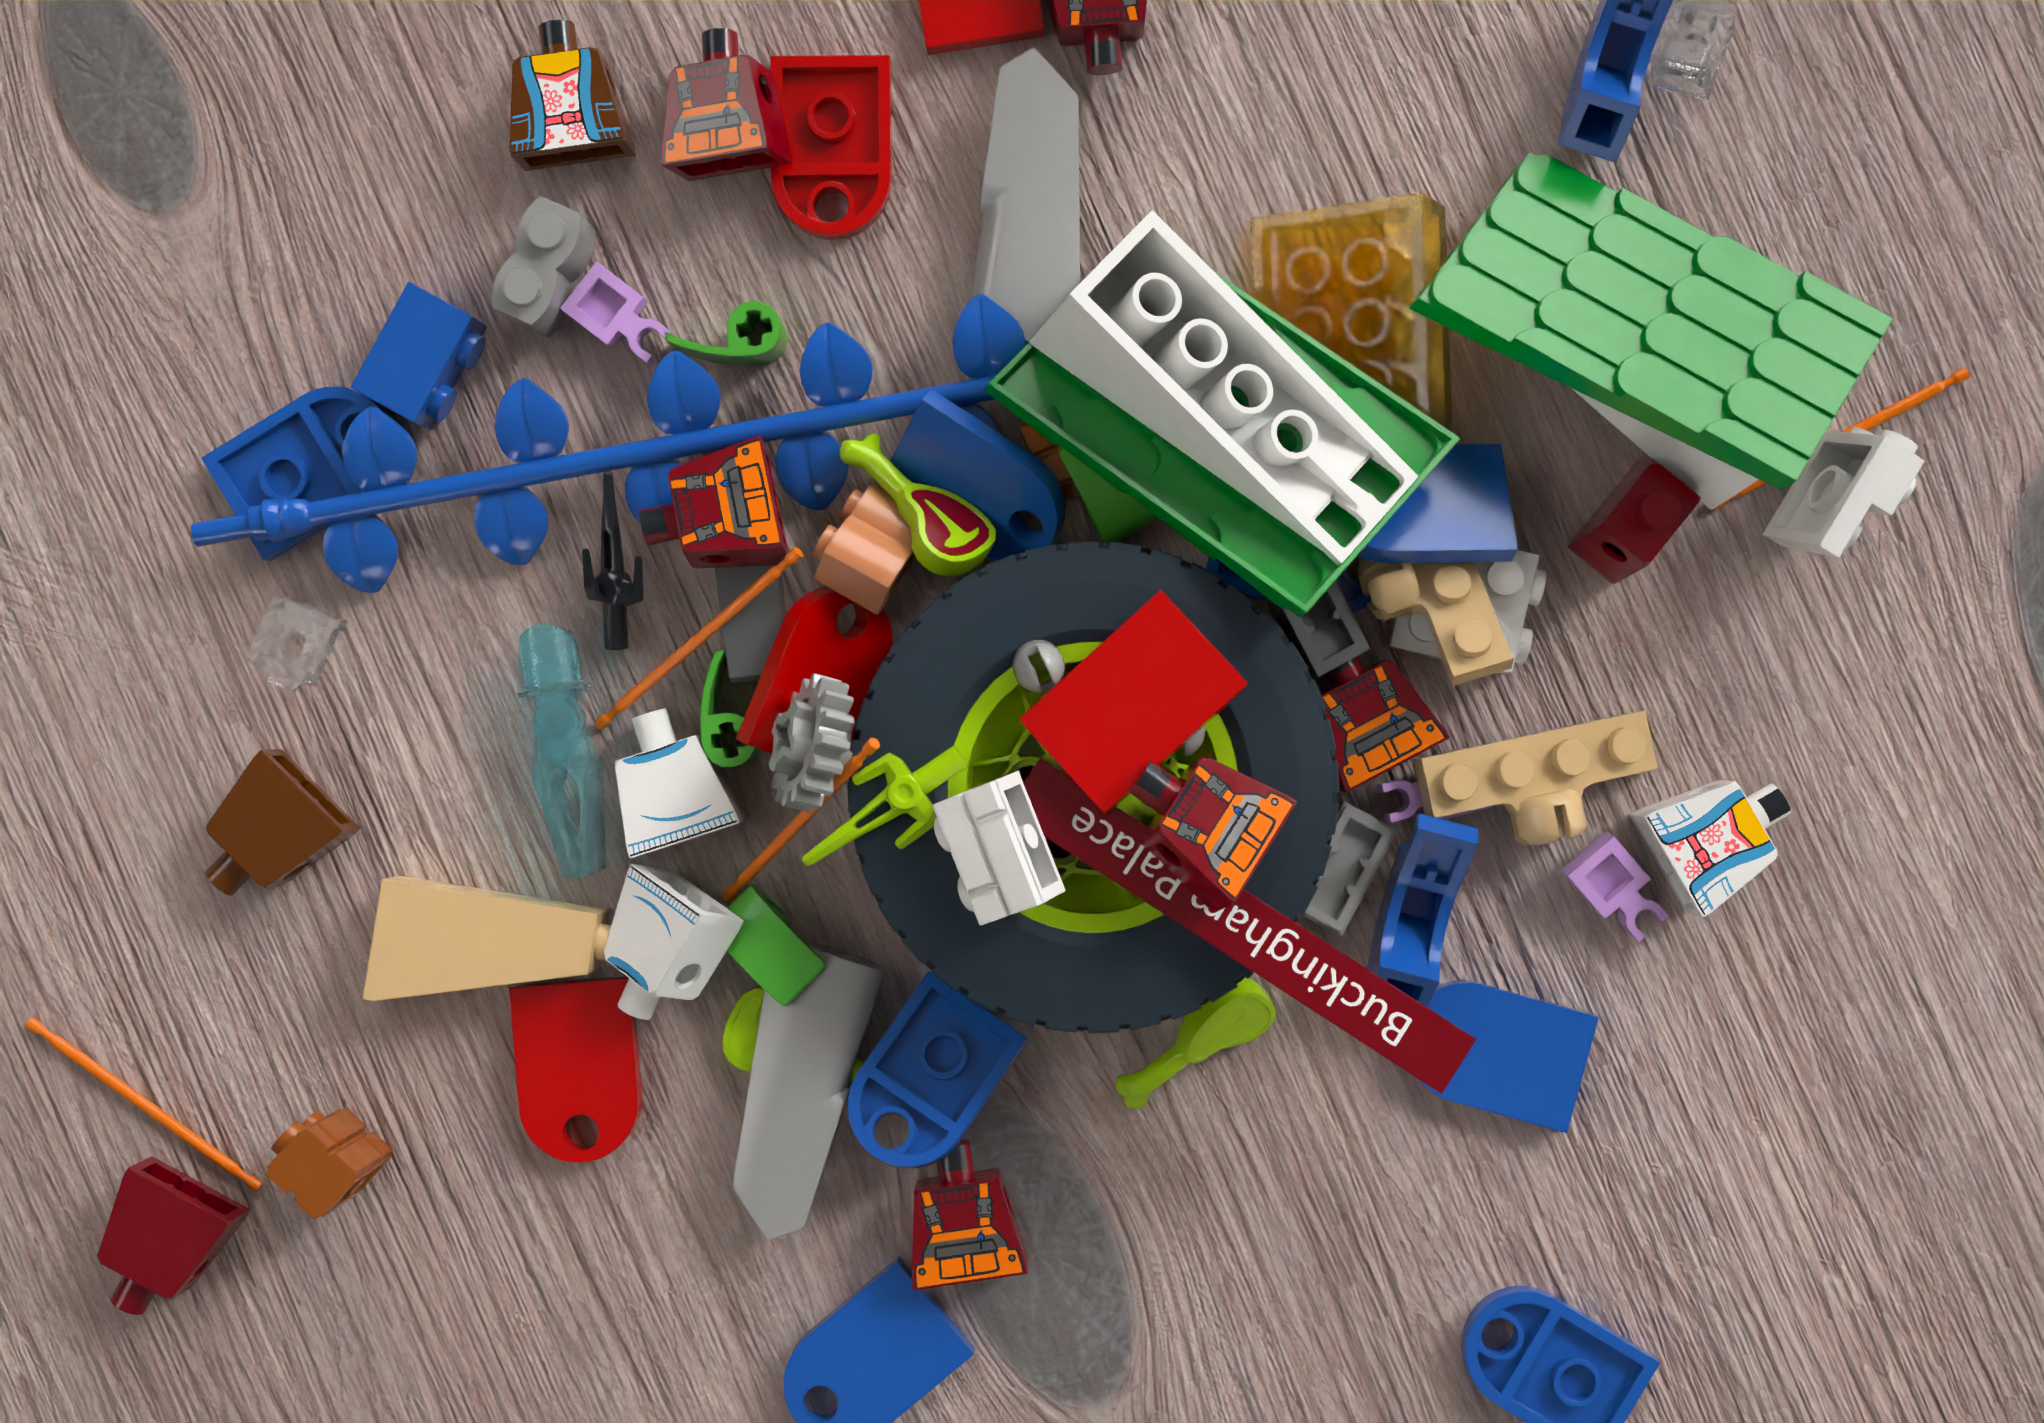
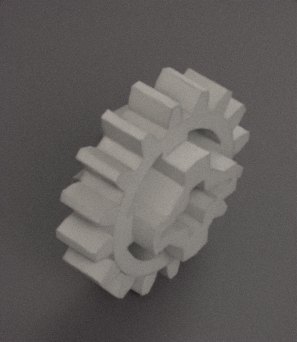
M815 673L811 675L810 679L804 678L801 682L800 693L793 692L791 695L789 709L783 714L778 713L771 732L774 739L769 767L770 770L776 772L771 787L777 789L775 801L782 803V806L812 813L813 808L820 809L823 805L824 795L831 796L833 793L834 776L836 774L841 775L843 766L852 758L853 753L850 750L851 732L855 720L848 713L854 700L852 696L847 695L849 685L842 683L841 680Z

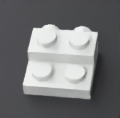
M1853 427L1850 433L1826 431L1813 455L1808 459V463L1800 477L1792 484L1762 535L1782 547L1839 558L1842 552L1850 547L1859 537L1863 529V518L1867 512L1893 515L1896 508L1901 506L1910 497L1916 485L1915 477L1925 460L1915 455L1918 449L1917 444L1907 437L1890 430H1883L1881 435H1875L1857 427Z
M1518 550L1512 562H1475L1514 658L1512 668L1498 672V674L1512 673L1514 663L1523 665L1529 655L1533 632L1531 629L1523 628L1528 604L1538 606L1547 577L1546 571L1537 569L1540 555ZM1410 613L1393 618L1386 647L1442 660L1428 622L1422 615Z

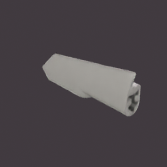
M1034 47L1002 65L999 70L980 202V214L983 215L971 292V298L978 294H984L1007 310L1019 322L1024 333L1025 346L1067 296L1080 284L1079 97Z
M816 943L809 947L826 963V968L789 1006L778 1004L764 990L732 1187L767 1241L802 1229L806 1225L851 1088L848 1086L885 972V968L875 962Z

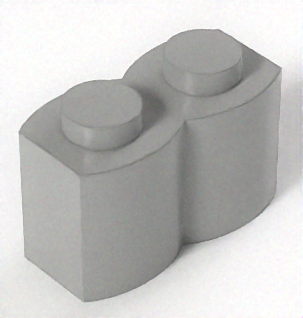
M542 196L538 197L527 208L520 220L516 233V252L505 261L495 278L491 295L492 308L510 322L547 338L560 327L567 315L560 307L572 293L571 283L584 272L591 260L595 247V229L579 212Z

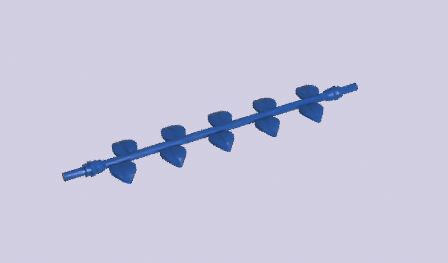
M978 294L971 298L962 309L954 328L952 340L954 358L958 368L966 376L974 379L860 400L868 391L872 380L873 366L871 358L858 341L834 323L826 322L819 326L809 338L800 364L801 384L806 396L816 405L823 407L712 428L709 427L714 423L720 408L721 394L714 378L703 367L682 351L675 350L666 355L656 367L648 386L647 394L648 409L654 424L664 433L672 435L560 456L558 455L563 451L569 434L567 415L562 406L553 397L530 379L523 378L514 383L504 394L495 415L494 426L496 439L501 451L514 462L522 463L408 483L414 474L417 464V449L413 439L392 418L378 407L371 406L358 414L350 424L342 446L343 464L350 480L359 488L371 491L311 502L298 498L282 500L264 499L261 505L249 507L246 514L192 523L191 535L197 547L254 537L257 542L270 540L272 543H278L288 537H295L298 534L306 533L314 525L332 522L325 531L323 538V552L327 564L333 573L350 587L362 592L375 593L383 588L391 575L398 559L399 547L397 538L392 530L381 518L374 514L482 495L474 509V525L481 542L500 560L514 565H527L544 541L548 531L549 519L547 510L542 502L525 486L632 467L625 481V498L630 512L640 523L639 510L673 503L668 472L672 468L682 465L677 458L719 451L757 436H761L764 442L783 439L776 454V471L781 485L800 505L813 510H825L842 489L847 479L849 465L840 459L839 449L841 444L827 431L914 415L921 400L932 389L999 432L993 418L977 403L996 400L983 389L1025 347V337L1019 322L1007 310L988 296Z

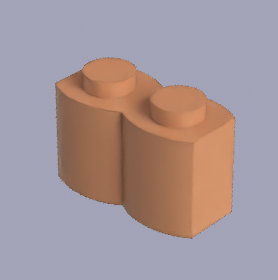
M874 480L865 493L858 489L852 492L839 516V520L843 522L839 529L832 525L825 529L816 544L812 557L820 561L813 579L878 615L892 596L902 577L916 560V557L912 550L911 528L899 515L896 501Z

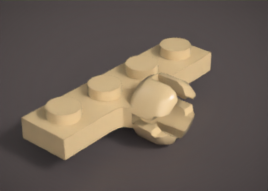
M1362 557L1358 558V578L1361 590L1365 596H1371L1372 602L1367 603V606L1374 617L1387 621L1410 613L1422 615L1428 622L1452 686L1512 668L1514 658L1475 562L1380 563Z
M1645 710L1413 759L1425 815L1439 818L1493 805H1503L1510 816L1514 839L1522 845H1544L1555 843L1559 838L1567 837L1568 840L1577 837L1587 827L1581 799L1584 788L1593 783L1658 769Z

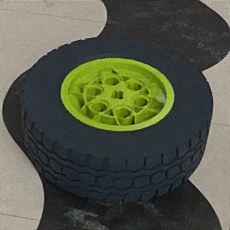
M1067 542V544H1053L1026 550L1024 553H1019L1015 556L1013 554L986 565V568L976 573H971L949 587L948 591L936 597L916 616L917 618L912 621L910 626L904 629L889 649L890 652L886 655L885 660H882L869 685L866 698L863 699L854 727L856 729L854 739L851 741L850 750L853 753L852 757L858 755L862 751L863 745L870 738L877 739L880 747L863 761L862 766L853 775L889 752L901 758L911 773H913L954 745L968 766L926 794L932 804L1014 773L1023 766H1035L1040 758L1069 776L1019 720L1022 715L1048 692H1030L1019 684L1013 672L1015 653L1023 644L1032 640L1050 642L1059 650L1064 659V678L1155 594L1162 590L1248 682L1249 686L1206 724L1204 740L1197 751L1189 756H1185L1183 745L1160 767L1179 779L1187 767L1200 757H1208L1297 801L1244 889L1294 922L1300 918L1301 914H1305L1318 889L1316 884L1320 876L1324 875L1332 846H1330L1332 835H1335L1339 808V804H1336L1337 793H1339L1338 761H1335L1334 750H1336L1331 722L1330 719H1327L1324 710L1326 706L1315 679H1311L1310 673L1307 671L1309 669L1294 644L1292 642L1289 643L1288 639L1284 636L1285 632L1265 610L1261 611L1254 604V600L1233 584H1228L1220 579L1219 575L1194 562L1191 564L1188 561L1182 560V557L1153 548L1152 550L1141 548L1140 545L1117 542ZM1040 652L1029 656L1028 659L1038 675L1039 683H1044L1051 679ZM885 773L860 785L854 784L852 781L853 775L849 778L847 793L850 819L886 788L887 780ZM1129 794L1116 806L1147 827L1157 814L1155 810L1143 804L1132 794ZM884 802L860 820L856 827L860 828L890 810V804ZM906 813L853 840L856 855H859V860L862 864L860 867L870 892L875 896L879 903L878 907L892 930L897 932L903 939L901 942L921 964L925 963L932 970V974L954 991L958 990L967 995V999L992 1012L997 1011L1005 1014L1004 1017L1031 1026L1037 1024L1045 1026V1029L1076 1033L1077 1030L1088 1031V1033L1119 1032V1029L1128 1028L1132 1031L1159 1025L1161 1021L1170 1018L1175 1020L1201 1009V1005L1209 1001L1215 1002L1237 988V983L1241 982L1245 977L1248 979L1254 974L1251 970L1070 853L1063 856L1052 855L1066 891L1038 906L979 926L975 913L968 910L960 899L957 886L960 877L951 852L944 850L939 844L934 827L905 848L899 849L895 845V840L917 821Z

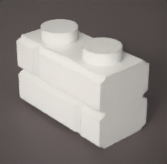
M1019 771L932 805L937 816L934 821L936 838L941 847L952 854L960 875L957 885L960 899L968 910L975 913L979 926L1038 906L1066 891Z

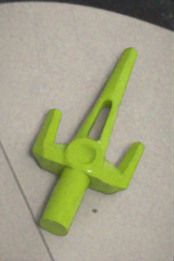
M954 745L913 773H911L901 758L889 752L853 775L852 781L854 784L860 785L885 773L887 786L851 819L802 857L803 863L806 866H811L858 837L901 814L907 813L917 821L895 840V845L899 849L905 848L933 828L937 816L932 806L933 804L926 794L968 766ZM884 802L890 804V810L864 826L856 827L860 820Z

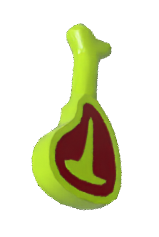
M868 434L862 441L845 440L842 442L839 449L840 459L845 464L858 467L867 472L896 501L899 515L911 528V543L914 555L925 568L942 576H957L969 572L983 562L993 548L996 539V529L980 510L963 498L945 489L910 481L883 455L880 448L881 437L879 434Z

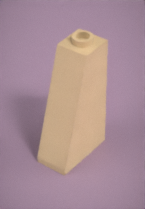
M401 875L382 879L362 999L381 1001L589 974L600 968L601 960L606 961L604 948L611 925L607 924L609 909Z

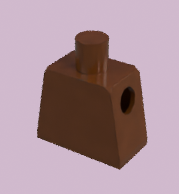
M282 749L260 750L253 757L207 823L206 831L208 835L225 852L205 871V875L213 886L229 896H233L250 877L265 889L282 886L351 838L361 828Z

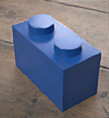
M408 281L350 388L410 421L431 430L435 421L441 422L451 411L457 397V391L453 388L464 368L471 369L479 360L485 347L486 340L482 335L487 326L470 314Z

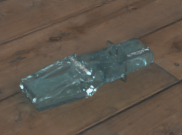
M536 624L526 628L519 637L518 655L524 692L518 693V697L534 698L536 710L533 718L535 729V764L532 767V774L562 876L579 879L606 869L602 760L596 755L586 724V714L578 704L576 692L591 689L590 684H584L578 644L572 632L560 626ZM568 772L576 780L580 795V822L578 829L571 819L565 800L564 782Z

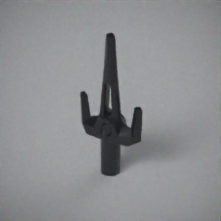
M605 471L603 473L601 572L594 578L590 551L587 548L583 549L584 589L589 600L602 602L604 648L607 650H623L629 647L627 606L643 601V564L641 556L634 558L632 584L629 574L624 569L613 473Z

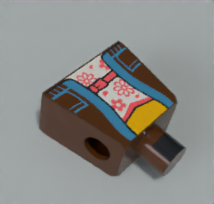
M550 20L541 23L538 29L542 54L518 57L512 64L511 157L524 171L636 156L634 143L610 68L599 49L593 47L578 49L575 24L572 21Z

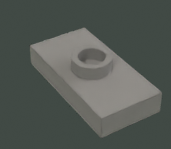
M1341 801L1338 808L1335 835H1332L1330 843L1332 849L1324 875L1320 876L1316 884L1318 889L1303 916L1342 936L1398 829L1345 801Z

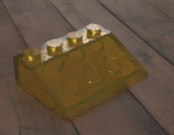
M1421 192L1250 218L1253 298L1453 433L1449 328L1408 309L1447 258L1445 206Z

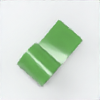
M758 301L740 304L732 311L727 323L729 348L705 346L665 332V340L675 350L682 351L685 355L712 363L735 366L767 365L773 363L783 355L788 343L785 325L771 306ZM762 321L767 330H772V332L763 334L762 344L754 346L750 339L744 336L754 332L755 322Z
M1062 446L1059 447L1058 454L1083 499L1081 503L1102 542H1119L1159 520V517L1132 496L1118 491Z
M721 650L716 651L713 656L703 689L700 715L701 743L704 753L713 763L721 767H739L749 764L756 759L761 749L746 744V746L737 747L739 755L733 757L731 748H721L720 734H729L727 725L733 723L735 732H738L745 714L734 713L717 714L719 691L727 667L726 651Z
M751 883L727 907L728 910L744 920L739 932L727 950L728 953L778 1004L789 1006L825 970L826 963L787 925L789 918L780 906L755 884Z

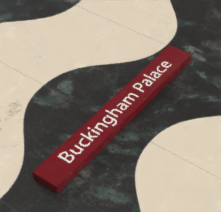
M1042 758L1038 760L1025 780L1024 786L1044 837L1440 1094L1444 1092L1477 1040L1476 1038L1245 889L1242 890L1235 903L1216 913L1213 912L1143 845L1141 838L1148 828L1147 826L1118 807H1115L1105 815L1070 776Z

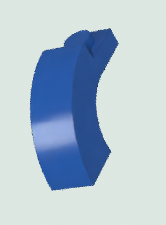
M1600 0L1571 82L1562 117L1558 145L1617 163L1640 110L1641 90L1647 66L1673 0Z
M1418 813L1407 843L1400 844L1388 878L1374 930L1367 969L1428 1008L1440 981L1441 953L1449 916L1458 890L1478 846V828Z

